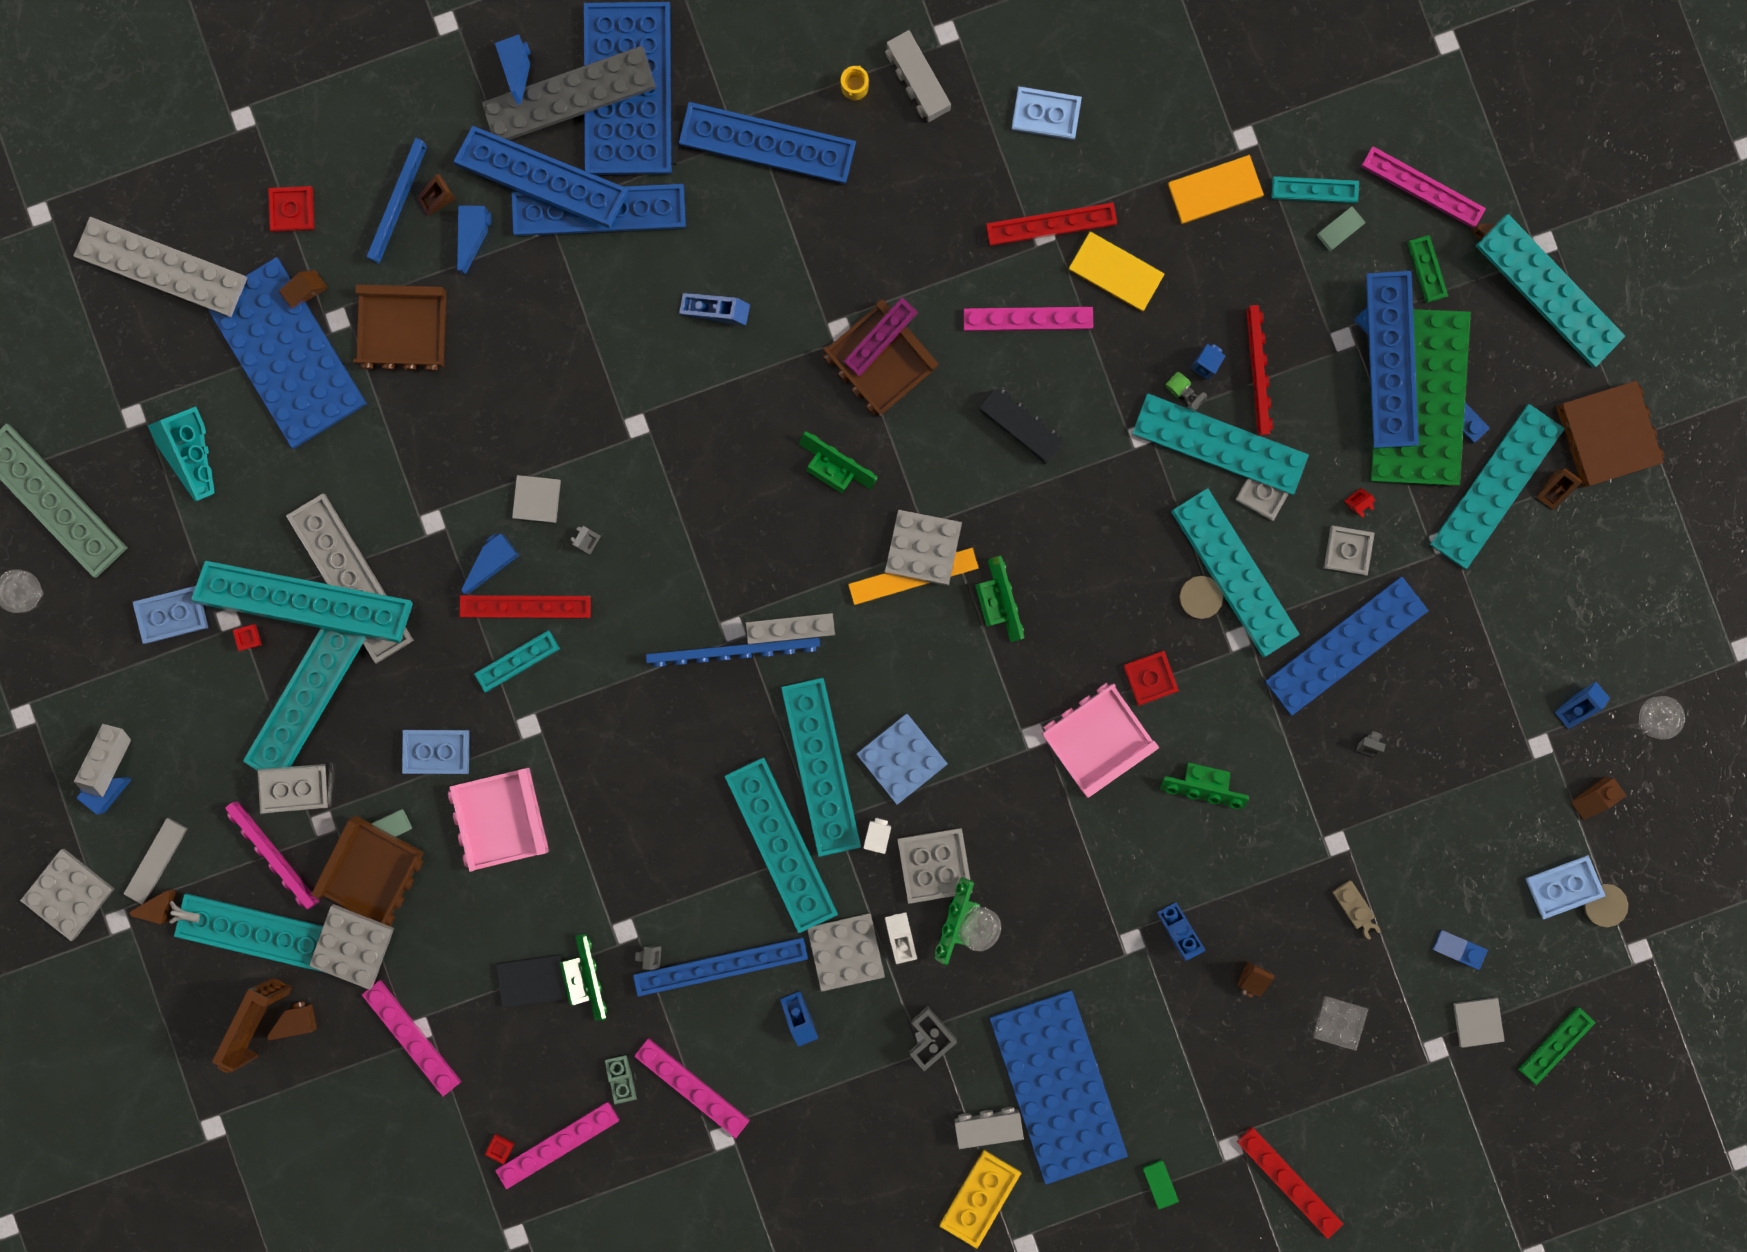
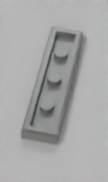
M170 818L165 820L124 895L142 905L146 903L188 828Z

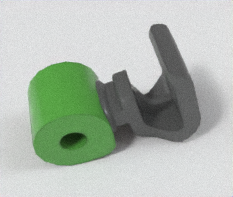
M1177 372L1165 386L1177 398L1183 397L1189 409L1194 413L1207 399V394L1202 392L1200 395H1195L1194 390L1190 389L1191 382L1183 374Z

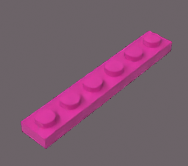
M1375 147L1370 149L1361 165L1365 170L1473 229L1477 226L1486 209Z
M1093 307L964 309V331L1093 330Z
M239 802L229 804L225 808L229 812L227 814L229 819L242 828V835L254 843L256 846L254 849L261 857L267 859L271 871L280 875L283 879L282 884L289 891H293L297 896L295 898L297 903L303 908L306 907V909H310L319 903L318 899L311 895L310 889Z
M381 980L374 984L373 988L368 989L362 994L442 1096L462 1082Z
M648 1038L634 1057L733 1137L737 1138L750 1121V1119L651 1039Z
M608 1101L500 1166L495 1171L505 1188L508 1189L619 1122V1118Z

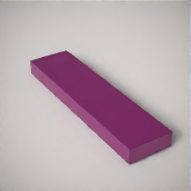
M901 297L843 362L858 376H861L918 312Z

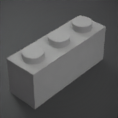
M102 724L74 780L75 784L84 793L99 797L104 796L131 742V739L123 729Z
M1005 1107L1001 1109L1002 1112L993 1113V1110L981 1111L980 1115L971 1116V1113L958 1115V1118H955L954 1121L959 1149L1023 1140L1019 1109L1014 1110V1107Z

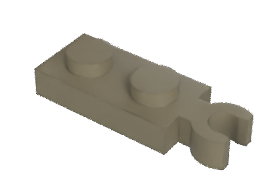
M1351 880L1332 891L1356 929L1361 926L1363 927L1362 933L1365 938L1371 939L1368 934L1370 928H1374L1376 933L1381 932L1380 928L1370 921L1375 916Z

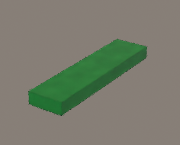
M1577 1007L1518 1070L1534 1085H1537L1587 1033L1595 1022L1580 1007Z

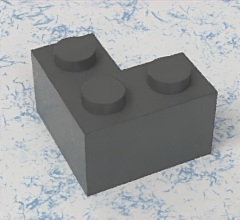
M929 1006L912 1019V1024L924 1038L909 1050L910 1056L925 1071L957 1043V1039Z

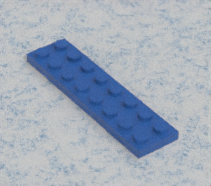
M689 102L679 145L846 185L856 141Z
M472 126L454 160V164L457 167L609 229L628 194V189L475 126Z
M684 184L625 186L628 189V194L610 229L519 191L512 192L514 236L686 228Z
M1411 271L1367 273L1366 288L1373 448L1418 446Z
M1400 577L1264 682L1290 716H1292L1429 610L1405 579Z

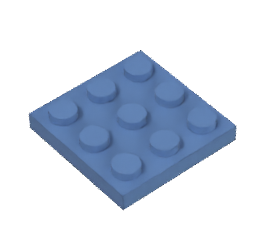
M905 714L857 753L858 757L896 804H899L947 765V762L908 714Z

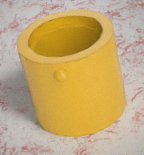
M861 66L848 67L841 75L842 93L846 98L854 101L865 97L869 88L868 74Z

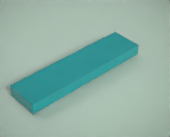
M1275 176L1272 178L1271 199L1358 203L1359 181Z
M550 630L476 672L474 675L486 693L560 650V647Z

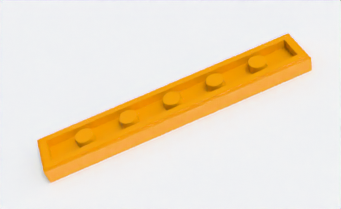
M973 548L959 551L955 554L951 577L978 569ZM881 574L848 585L854 605L930 582Z

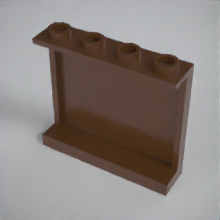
M356 285V294L359 295L357 359H353V362L360 365L361 369H373V366H381V369L394 370L395 366H401L404 370H416V367H424V370L437 371L438 367L444 368L447 291L443 287Z
M883 299L828 348L825 347L823 349L826 354L823 357L830 366L835 365L840 370L837 372L840 378L845 383L849 381L853 386L851 389L859 399L863 397L867 402L866 408L872 415L877 414L879 417L937 369L939 365L907 326L861 376H858L843 362L891 310Z
M1637 380L1556 406L1562 426L1565 428L1564 432L1579 478L1582 480V488L1664 463V453L1662 448L1658 446L1656 440L1657 432L1655 427L1651 425L1649 419L1650 410L1644 403V392L1642 387L1638 385Z
M354 816L345 826L311 895L318 899L325 896L357 914L391 926L395 919L393 915L395 909L401 907L405 899L402 897L405 890L408 891L414 882L412 878L414 872H418L424 862L421 860L424 852L362 818Z
M273 977L248 989L212 1063L218 1065L217 1068L227 1073L233 1072L258 1057L259 1054L247 1049L268 1005L288 996L293 988L292 986Z

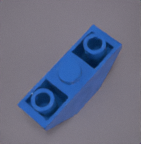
M1177 903L1157 912L1174 946L1185 961L1205 951V948Z

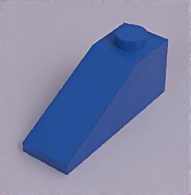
M516 35L499 41L495 45L511 93L517 105L522 103L530 68L528 55L531 54L527 41L522 42L520 35Z
M458 206L457 270L461 274L467 273L488 233V226H491V213L488 212L485 206Z
M683 293L679 314L728 324L746 325L750 304L733 297Z
M494 534L486 540L487 544L483 546L462 588L464 594L471 593L520 556L505 535Z

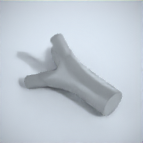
M173 901L169 903L174 910L170 914L175 916L169 920L171 924L179 920L199 922L200 914L184 911L177 907Z

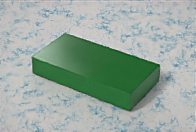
M1163 1160L1142 1167L1158 1209L1179 1202Z

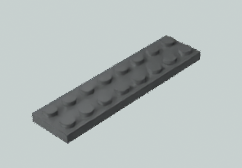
M643 46L526 86L522 103L517 105L511 92L484 101L482 104L491 133L511 140L657 88Z

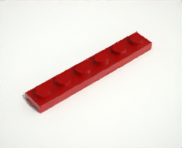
M1113 202L986 223L989 246L1115 226L1117 225Z
M1252 305L1247 308L1256 423L1258 436L1264 437L1268 436L1270 431L1273 430L1272 418H1269L1268 409H1271L1270 396H1267L1266 388H1269V377L1265 375L1264 366H1267L1266 353L1263 354L1262 346L1265 345V333L1261 332L1263 312L1259 311V305Z
M460 596V617L591 618V596Z
M1253 1127L1236 1141L1327 1239L1343 1225L1338 1217Z

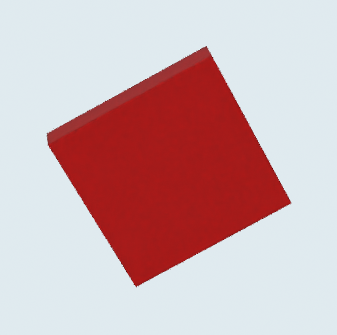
M311 186L268 188L271 232L315 230L313 188Z
M1165 651L1123 665L1138 706L1179 691Z

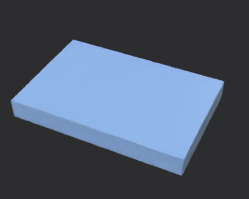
M1018 86L1011 130L1075 140L1082 97Z
M1589 855L1525 878L1542 919L1605 897Z

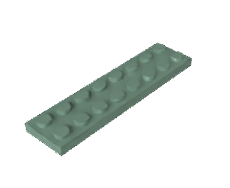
M6 423L0 429V480L93 577L97 578L128 547L10 424Z

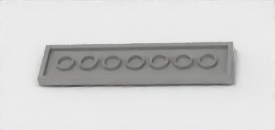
M92 217L89 218L74 253V257L228 317H232L247 281V277Z
M324 493L286 516L328 585L387 596ZM405 627L400 643L366 637L363 644L374 662L378 663L414 640Z

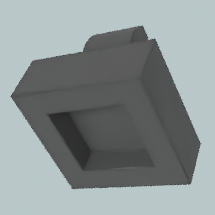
M585 526L582 528L577 527V530L580 532L576 538H571L572 542H574L572 545L591 554L601 536Z
M1372 731L1371 735L1369 734L1368 737H1365L1358 743L1356 751L1377 759L1384 752L1386 744L1379 742L1380 733Z
M662 946L644 947V951L636 952L635 961L643 962V969L652 970L660 968Z

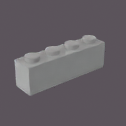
M908 30L888 41L885 54L890 62L894 61L897 67L895 70L900 81L904 80L907 84L906 91L911 100L915 98L918 104L916 108L921 118L925 117L930 122L950 111L951 103L911 32Z
M833 613L746 622L748 644L835 636Z

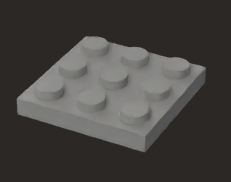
M898 510L885 574L949 586L962 522Z
M962 828L898 838L908 904L955 896V888L960 878L965 877L970 880Z
M61 849L20 901L72 941L75 940L102 906L114 888L67 850Z
M333 904L330 907L309 966L370 990L373 988L394 928Z
M871 913L818 924L808 929L821 991L885 977Z

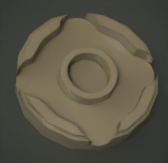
M1198 576L1185 582L1181 588L1179 600L1185 613L1193 618L1204 619L1218 612L1222 606L1223 594L1212 578Z
M1602 883L1601 886L1605 897L1584 904V913L1592 923L1598 926H1616L1624 920L1628 912L1627 897L1620 888Z

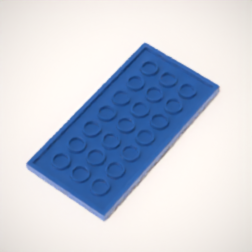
M670 2L584 3V66L643 46L657 88L585 113V171L590 174H672Z
M276 257L246 275L247 281L232 317L210 309L208 311L291 448L294 449L367 405L306 302L291 310L280 295L279 290L291 278L280 259Z
M1072 990L989 1017L1045 1184L1128 1157Z

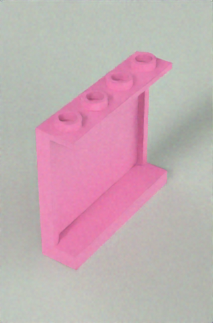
M1105 683L1096 690L1098 692L1097 695L1092 698L1088 695L1079 702L1080 707L1075 710L1072 708L1061 714L1063 718L1057 723L1054 720L1043 727L1045 731L1041 733L1087 798L1159 749L1155 741H1152L1119 694L1115 684L1108 685Z
M530 768L450 787L448 797L450 803L454 804L455 812L453 813L455 825H459L460 833L458 834L460 846H464L465 855H463L465 867H469V872L549 852Z

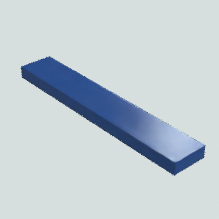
M418 138L414 140L367 255L369 260L377 264L382 259L427 149V145L423 140Z

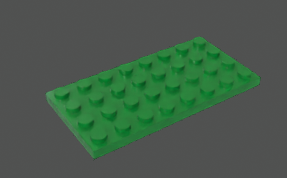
M1413 309L1419 445L1373 448L1371 481L1460 485L1471 312Z

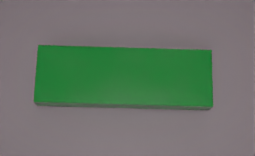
M1430 235L1408 241L1407 243L1425 302L1430 303L1448 297Z

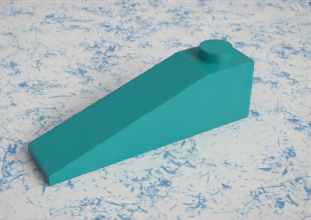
M193 407L148 425L157 447L194 501L214 494L212 471L208 466L207 459L209 450L208 446H205L204 439L206 430L197 408Z

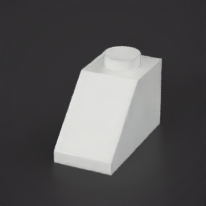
M875 818V821L870 820L864 849L885 854L891 826L887 825V820Z
M907 913L885 917L896 964L916 960L917 956Z

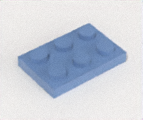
M196 586L133 602L143 644L208 628L203 605L193 603L191 600Z
M403 730L402 773L469 774V730Z

